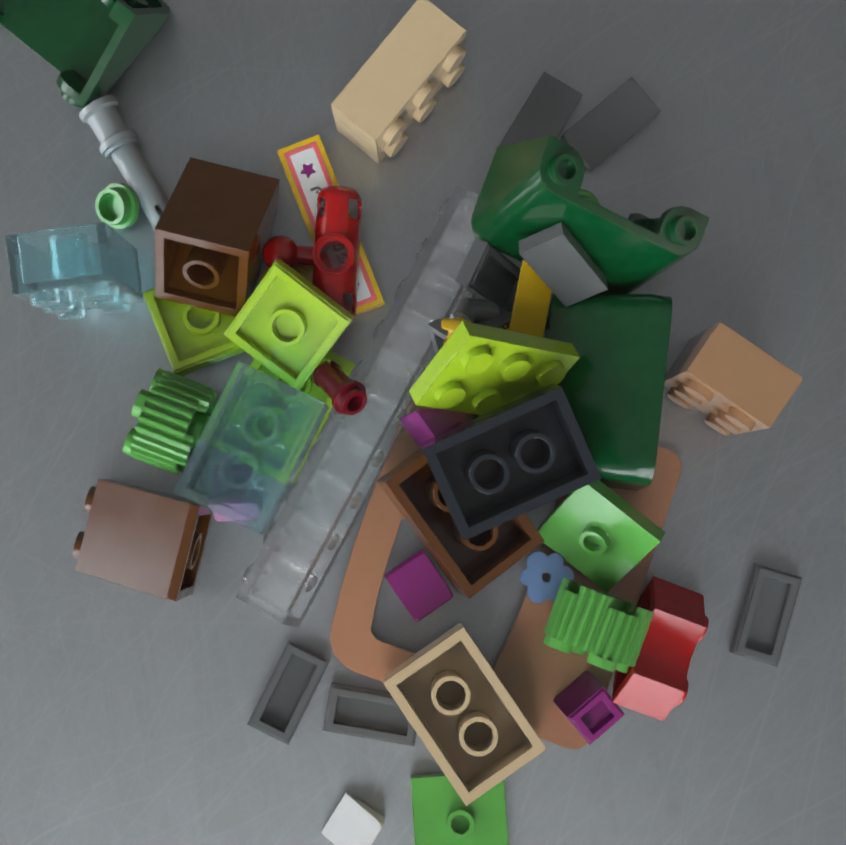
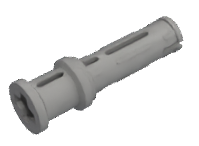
M107 95L94 100L80 111L79 118L83 123H88L100 141L99 151L102 156L114 160L127 184L135 191L139 204L155 232V227L160 219L158 210L163 212L169 200L136 147L138 144V134L134 129H129L117 111L118 101L115 96Z

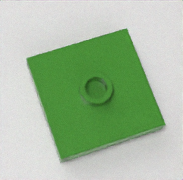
M600 480L569 493L537 529L544 539L543 543L560 554L563 559L606 593L657 546L665 534L661 528Z
M444 773L410 776L415 845H509L504 780L466 806Z

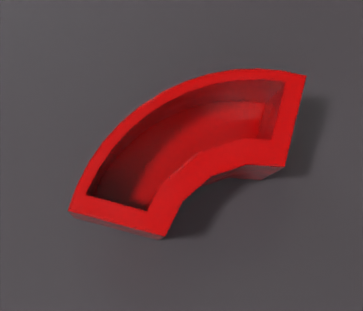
M653 576L636 607L648 609L654 612L635 666L629 667L627 673L615 670L612 703L664 721L676 705H681L687 696L689 687L687 673L691 657L697 642H700L707 632L709 619L705 616L704 596L702 594Z

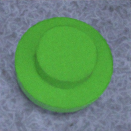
M111 183L99 192L95 200V209L99 219L104 224L115 229L128 228L138 219L140 211L138 197L135 191L125 183Z

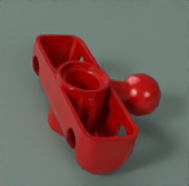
M327 186L321 189L317 196L314 247L297 246L291 238L278 235L267 240L263 246L262 256L269 268L279 258L291 268L295 264L313 265L312 284L342 307L344 293L352 294L351 314L355 317L349 324L351 325L356 318L362 199L353 188ZM323 198H325L324 216H322ZM349 199L358 202L357 219L348 217ZM333 245H342L346 247L348 252L346 262L339 268H329L324 262L325 252Z

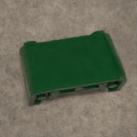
M0 0V24L60 71L56 84L62 90L61 96L68 103L79 108H84L108 93L161 29L171 12L169 6L163 0Z
M549 135L497 147L471 219L472 232L477 239L490 243L499 252L520 262L524 259L519 254L518 241L562 222L606 276L608 290L598 294H630L697 249L710 218L692 208L677 206L666 210L660 218H648L640 213H633L626 219L578 195L585 173L583 159L572 146Z
M552 293L545 325V338L572 343L580 356L566 373L565 378L557 385L562 386L601 475L602 479L600 481L609 488L638 491L649 486L654 476L672 319V298L670 296L654 294H596L565 307L557 296Z

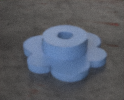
M536 551L527 557V569L520 573L519 578L523 585L528 586L526 592L532 602L543 603L548 598L555 601L563 578L574 581L573 571L563 565L564 560L560 554L551 553L547 557L543 552ZM548 573L549 579L544 582L542 575Z

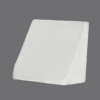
M346 792L321 833L334 845H372L384 826L385 817Z

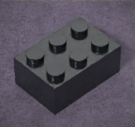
M550 384L419 443L463 541L602 479L562 386Z

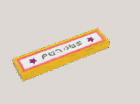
M319 134L277 150L313 246L317 217V196L324 187L339 186ZM323 198L322 216H324L325 198ZM361 241L356 316L385 305ZM342 245L329 247L324 255L326 266L329 268H339L348 257L346 247ZM344 293L343 308L352 313L353 296L352 294Z

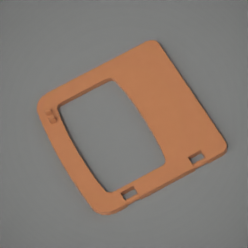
M412 400L405 416L419 410L438 408L418 406ZM469 414L468 418L473 419V415ZM402 422L378 479L421 448L416 444ZM658 446L654 476L649 486L638 491L610 489L662 529L681 475V461L674 452ZM376 482L341 586L330 630V641L333 653L342 665L356 673L383 682L385 674L416 653L379 640L374 636L371 629L377 597L403 517L380 484ZM568 494L556 499L553 511ZM543 543L540 552L546 554L547 557L551 553H556ZM656 546L607 592L634 603L635 606L632 613H634ZM563 559V565L573 571L575 582L581 583L582 586L589 589L593 588L605 592ZM548 573L542 575V580L545 582L549 579ZM526 592L507 640L492 669L540 739L567 749L575 750L582 748L587 744V741L557 707L553 699L586 671H589L607 691L613 672L588 663L586 660L589 652H585V655H580L571 651L569 654L544 644L543 641L546 636L544 629L555 601L548 598L543 603H534L528 598Z

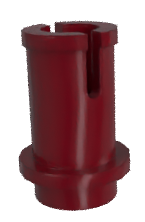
M325 361L315 369L313 373L314 384L332 399V406L338 413L351 416L363 410L368 398L366 388L360 381L352 380L340 369V366L335 361H331L330 365L328 361Z

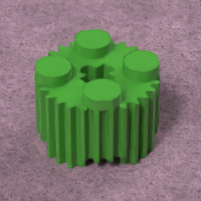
M159 368L152 379L149 391L142 389L135 400L132 416L137 417L139 421L136 427L132 428L128 433L123 445V453L174 474H179L180 472L189 476L200 457V454L196 452L200 448L207 430L211 431L215 423V417L220 405L214 401L217 397V392L211 390L212 388Z
M563 578L544 629L546 636L543 643L569 654L571 651L580 655H585V652H589L586 660L588 663L611 672L618 670L627 673L629 667H634L654 612L636 607L635 612L632 613L635 606L634 603L603 591L601 592L593 588L589 589L582 586L581 583Z

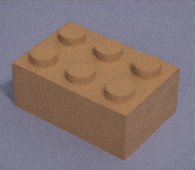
M718 322L688 341L665 375L664 386L669 389L666 394L669 399L687 410L694 406L707 415L704 422L708 426L728 436L730 432L736 435L771 428L804 378L722 322Z

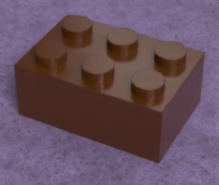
M421 448L377 480L456 591L469 599L544 542V539L525 513L463 541Z

